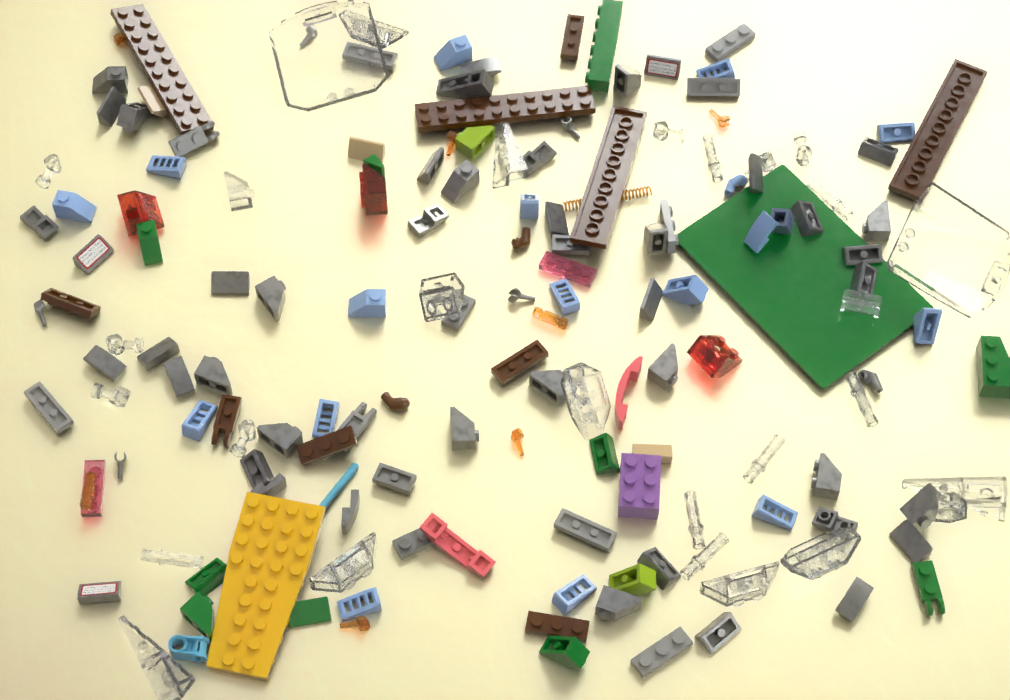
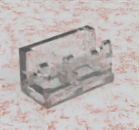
M844 289L840 311L849 310L873 315V318L877 319L882 296Z

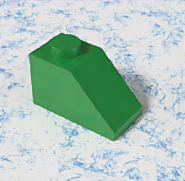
M155 220L136 223L144 265L162 263L163 258Z
M197 592L180 608L182 617L200 634L209 638L211 643L214 630L215 613L212 606L214 603L207 595L202 596Z
M548 635L539 653L566 668L581 669L590 651L576 637Z

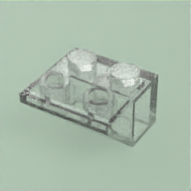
M455 272L421 280L419 298L426 322L460 316L465 285Z

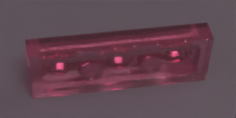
M549 251L545 252L539 263L540 270L565 279L567 278V280L589 288L598 269Z
M85 460L80 513L82 517H102L106 470L105 460Z

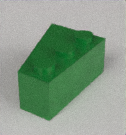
M981 335L976 346L978 396L1010 399V358L1001 337Z

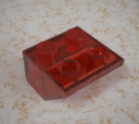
M362 164L363 172H359L362 209H366V216L388 214L385 177L368 165Z
M136 190L117 195L128 236L138 234L136 223L155 220L157 229L165 227L156 196Z
M719 334L700 335L687 351L711 378H721L743 361L739 356V352L726 343V339Z

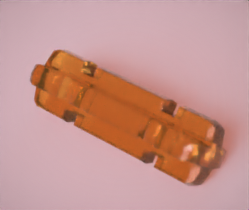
M535 307L532 316L534 318H542V321L554 326L558 325L561 329H566L569 320L564 317L559 318V315L547 310L543 311L540 307Z
M86 472L84 476L85 481L83 482L82 498L80 499V507L83 510H89L92 506L91 500L93 499L94 483L97 477L95 472Z

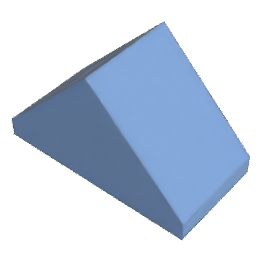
M521 194L520 219H538L539 194Z
M923 307L913 316L915 343L934 345L942 309Z

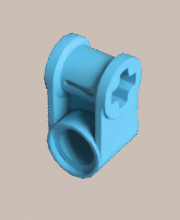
M174 635L168 642L170 655L175 660L206 662L208 658L206 655L207 645L210 644V639L204 636ZM177 645L183 646L180 650H174V647Z

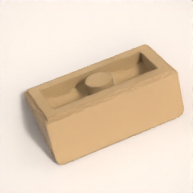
M151 85L137 88L151 114L163 118L168 114Z
M350 136L348 145L349 158L363 161L365 158L375 154L383 163L386 155L384 143Z
M632 444V454L661 455V463L672 464V445Z

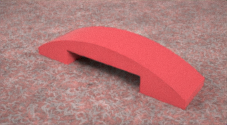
M642 356L637 357L626 368L617 387L615 421L620 431L623 429L628 411V405L622 403L629 381H638L643 363Z
M431 513L419 529L446 555L467 570L484 578L496 561L483 551L474 549L447 528V523L434 513Z

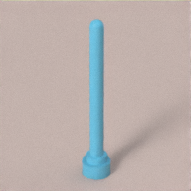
M352 463L319 506H325V509H327L358 470L359 465L357 463Z

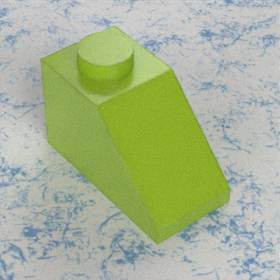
M492 125L467 127L463 132L458 133L455 138L456 150L473 160L495 138V127Z
M640 563L610 574L609 587L632 595H643L656 590V571Z

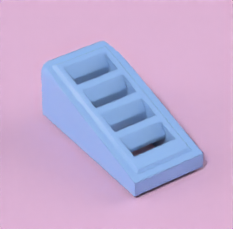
M729 58L696 70L698 77H703V74L706 73L707 77L736 78Z
M152 155L146 172L181 179L187 165L186 159L179 156Z
M567 278L549 283L562 315L580 310L579 299Z
M325 399L319 400L312 437L318 438L326 435V433L318 432V429L329 430L328 434L334 432L340 406L339 402ZM323 408L333 409V412L323 411ZM322 415L332 416L331 419L321 417ZM320 422L330 423V426L320 425Z
M200 400L181 425L182 435L199 441L216 413L218 406Z
M764 494L757 500L752 512V516L788 530L793 528L798 512ZM778 512H781L780 518L777 517ZM786 514L790 515L788 521L784 520Z
M583 574L553 594L552 603L565 615L595 592L597 587ZM581 583L587 590H584L579 584Z
M376 587L337 601L342 621L382 611ZM370 598L373 599V603L371 604L369 603ZM364 600L366 605L364 607L361 606L360 601ZM356 602L358 609L354 610L352 603ZM347 604L350 612L346 613L344 605Z

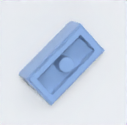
M915 122L877 125L879 141H912L915 136Z

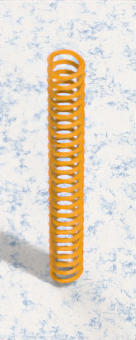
M644 186L643 188L637 187L636 189L633 188V190L630 189L629 191L626 189V191H624L625 199L628 200L627 192L629 195V199L631 200L630 191L632 192V197L634 199V191L636 193V198H638L637 190L639 191L640 197H642L641 189L644 197V188L646 189L647 196H649L648 188L650 190L651 196L652 190L650 186ZM582 198L576 199V201L574 199L573 201L569 200V202L563 201L562 203L565 206V211H567V204L569 210L571 211L570 202L572 204L573 210L574 202L576 205V209H578L577 201L580 207Z

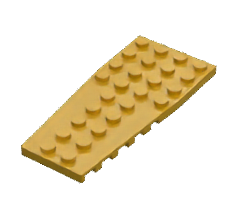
M252 492L246 493L230 547L206 664L209 669L268 680L271 666L276 659L278 647L283 640L285 628L289 624L292 609L298 600V593L302 589L312 561L326 510L325 506Z

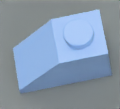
M466 35L450 39L435 54L434 60L439 70L443 71L473 60L472 45Z
M57 190L52 203L57 218L92 223L97 209L95 205L80 195L62 190Z
M695 274L669 279L662 295L689 306L703 303L709 288Z
M366 289L350 298L348 317H386V289Z

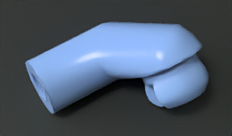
M739 174L731 178L727 183L724 194L732 196L737 185L742 187L746 185L748 179L745 175Z

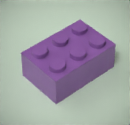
M621 453L618 517L658 520L661 455Z

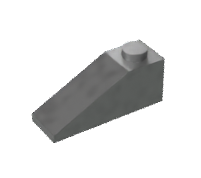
M485 69L439 79L436 94L438 96L458 98L492 96L494 81Z

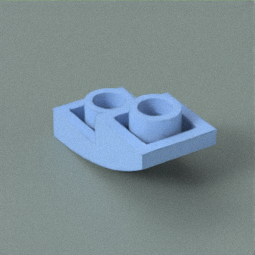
M763 211L750 228L744 242L758 254L770 240L768 238L769 234L779 223L767 212Z

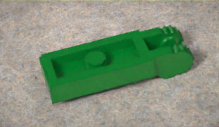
M933 561L912 563L911 568L927 616L933 615L931 602L935 601L939 614H945L943 596Z

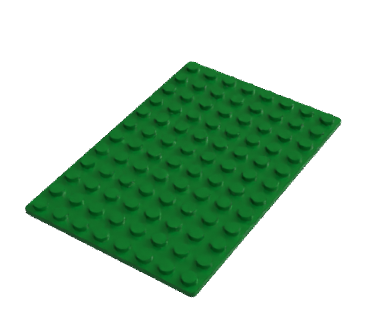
M782 164L763 176V193H750L749 186L679 232L678 245L821 389H826L914 325L913 316L923 307L933 308V306L884 259L881 263H869V265L878 270L871 301L850 297L848 294L856 265H845L842 247L868 244L792 171ZM798 200L813 203L824 230L822 234L802 237L794 219L791 235L771 232L768 236L770 240L758 254L744 242L750 228L763 211L771 216L772 208L791 210V207Z

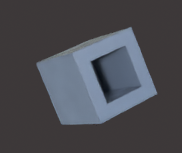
M772 208L771 217L779 223L772 232L791 235L794 223V215L791 210Z

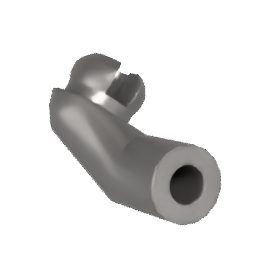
M864 369L858 372L860 381L871 385L874 393L883 391L876 373Z

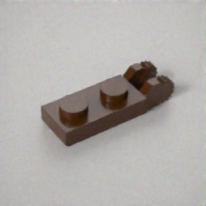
M222 395L213 426L212 445H217L219 434L223 432L225 433L223 446L229 447L231 435L234 433L240 411L242 397Z

